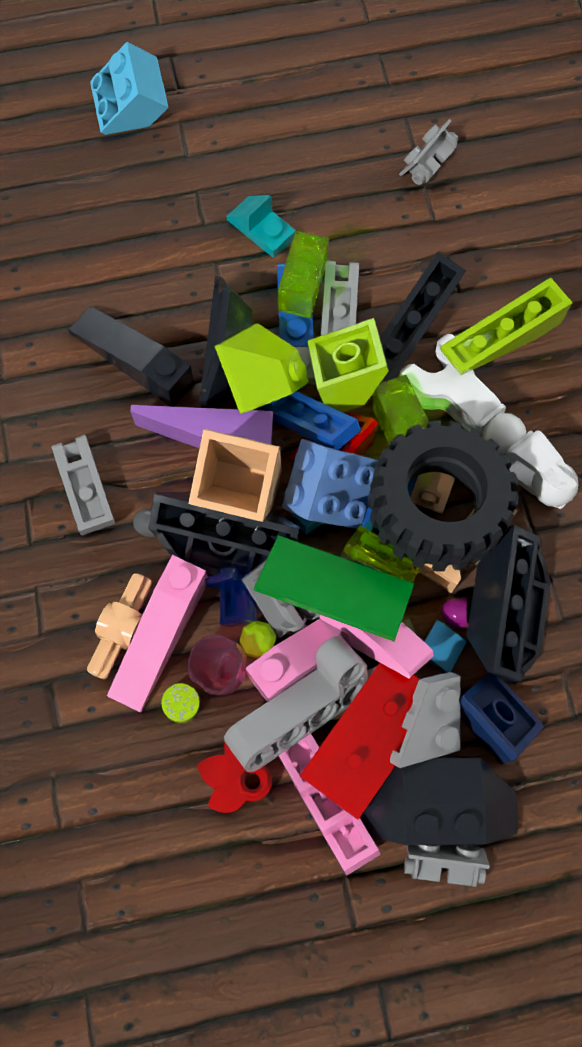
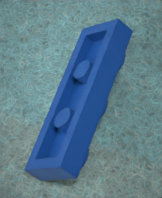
M297 391L262 407L264 411H273L274 422L316 443L335 450H339L361 431L357 419Z

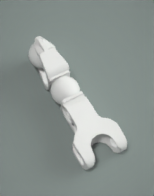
M446 334L437 341L436 356L444 366V370L437 373H429L415 364H408L397 373L399 386L418 407L428 410H444L458 423H461L465 430L470 431L473 427L482 432L480 437L488 441L492 438L499 445L497 450L499 455L506 454L512 463L508 472H514L517 476L518 484L535 495L538 501L547 506L561 509L576 496L579 486L577 474L572 467L564 463L560 454L545 435L538 430L535 432L529 431L526 434V427L521 419L513 414L504 413L506 406L501 404L495 394L474 375L473 370L460 375L442 353L440 347L453 339L454 335Z

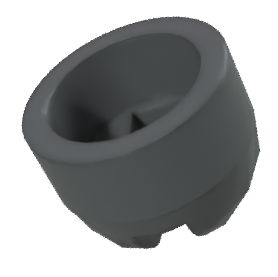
M152 508L141 509L135 514L133 519L135 530L142 536L157 537L148 529Z

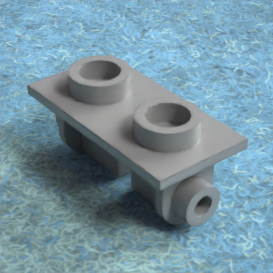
M450 119L440 128L435 124L422 137V140L425 142L420 149L416 146L405 157L404 161L407 165L399 173L400 176L409 171L412 174V180L417 185L427 183L441 166L433 156L442 164L457 148L458 136L454 132H448L446 129L451 123Z
M265 561L246 575L242 581L277 637L281 638L288 631H292L295 634L307 627L305 624L307 619L305 615L299 613L297 606L254 591V586L266 563Z
M476 844L406 845L408 857H405L404 873L411 874L412 879L440 882L441 868H448L447 883L476 887L477 883L484 884L485 869H489L490 865L484 848H480Z

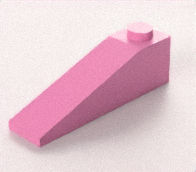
M172 555L147 604L107 694L108 697L140 713L142 712L209 583L206 570Z
M318 619L274 646L245 669L251 682L268 702L317 669L315 657L323 643L334 636H342L349 644L348 634Z

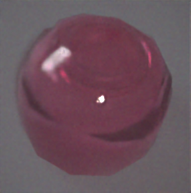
M218 634L203 637L193 646L188 658V674L190 679L200 685L206 692L217 696L221 694L226 696L234 693L244 682L247 675L245 668L249 666L246 652L242 646Z

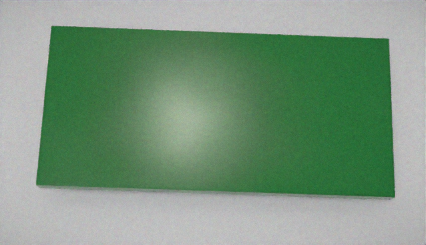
M278 535L254 586V591L395 642L414 583Z

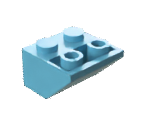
M126 42L118 52L113 54L110 61L99 73L94 75L90 82L100 132L105 135L149 127L169 108L157 57L129 42Z

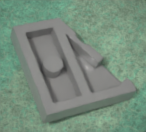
M448 672L419 679L412 697V706L406 713L402 728L406 729L407 733L400 752L393 750L390 756V763L399 768L460 751V676Z

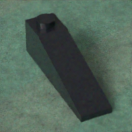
M439 252L436 253L380 336L389 370L383 381L389 385L466 272L465 269Z
M92 306L68 329L73 336L170 407H174L194 385L191 365L163 345Z

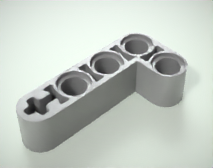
M334 636L321 645L315 657L316 670L235 723L226 732L224 742L247 772H253L262 768L346 710L368 680L366 663L342 636Z

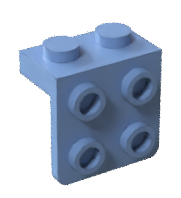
M301 439L288 487L285 491L282 509L310 521L359 528L363 523L368 506L370 485L378 460L335 450L313 441Z

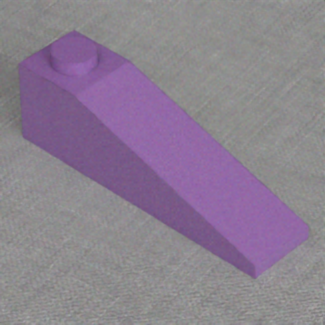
M131 405V414L136 426L199 449L204 429L272 444L273 411L251 410L240 414L237 409Z

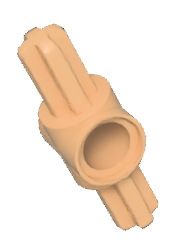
M134 573L119 603H108L103 609L95 629L96 636L101 640L87 667V671L91 675L106 679L121 648L128 649L143 616L139 610L152 585V581L149 578Z

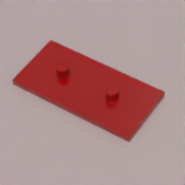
M379 663L299 777L358 820L395 767V765L390 763V756L393 750L400 752L407 730L402 728L406 713L412 706V697L419 678L414 674L407 678L386 665Z

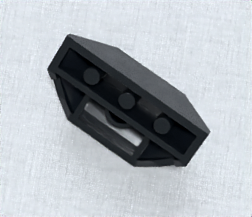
M215 276L200 393L201 408L218 409L234 397L215 346L247 327L257 324L253 323V313L250 306L221 276Z
M156 492L154 494L148 529L154 536L158 537L171 556L174 555L206 570L208 574L243 582L242 579L267 560L278 535L296 542L298 539L300 526L273 510L261 522L188 504L191 492Z
M516 525L507 528L493 550H489L477 565L467 638L487 672L514 682H521L525 677V673L531 669L541 655L550 581L546 561L540 550L543 547L541 537Z
M479 756L437 757L402 768L395 766L362 813L361 821L371 837L403 845L489 844L518 833L517 793Z

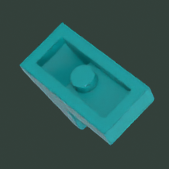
M270 195L248 196L226 216L227 221L272 258H275L296 238V230L272 211V197Z

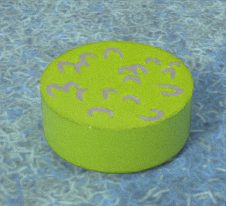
M183 683L175 684L169 687L163 694L162 709L170 720L177 723H186L198 714L200 698L196 690L190 685Z

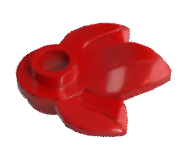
M224 742L225 755L206 758L197 764V769L202 779L215 789L210 797L208 807L218 812L230 813L237 811L246 801L263 799L271 789L272 777L266 766L253 772H247ZM251 774H256L260 778V785L256 789H249L246 786V778Z

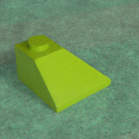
M374 318L308 340L317 390L325 405L342 413L364 406L389 371Z
M258 323L247 327L215 346L240 414L291 395L309 382L306 366L300 358L298 349Z

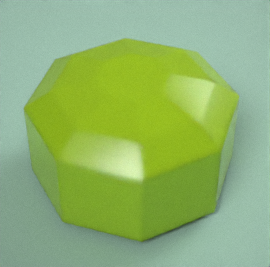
M255 620L243 627L240 644L247 656L258 659L275 646L277 637L270 624Z

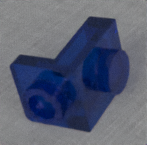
M220 569L218 575L205 578V586L220 589V625L233 627L256 622V602L242 581L246 575H242L240 569Z

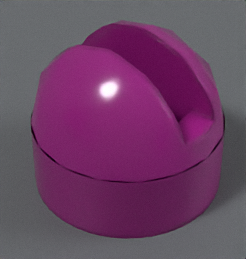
M467 598L450 599L443 605L441 614L445 623L456 628H467Z

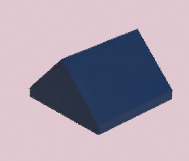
M488 672L459 698L460 719L500 765L514 761L545 727L504 680Z

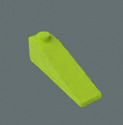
M549 278L440 347V350L460 375L466 374L538 339L560 325L573 302L554 280Z

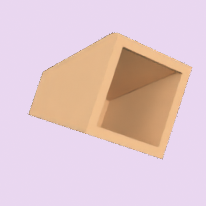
M204 429L188 504L263 522L276 500L282 473L280 446Z

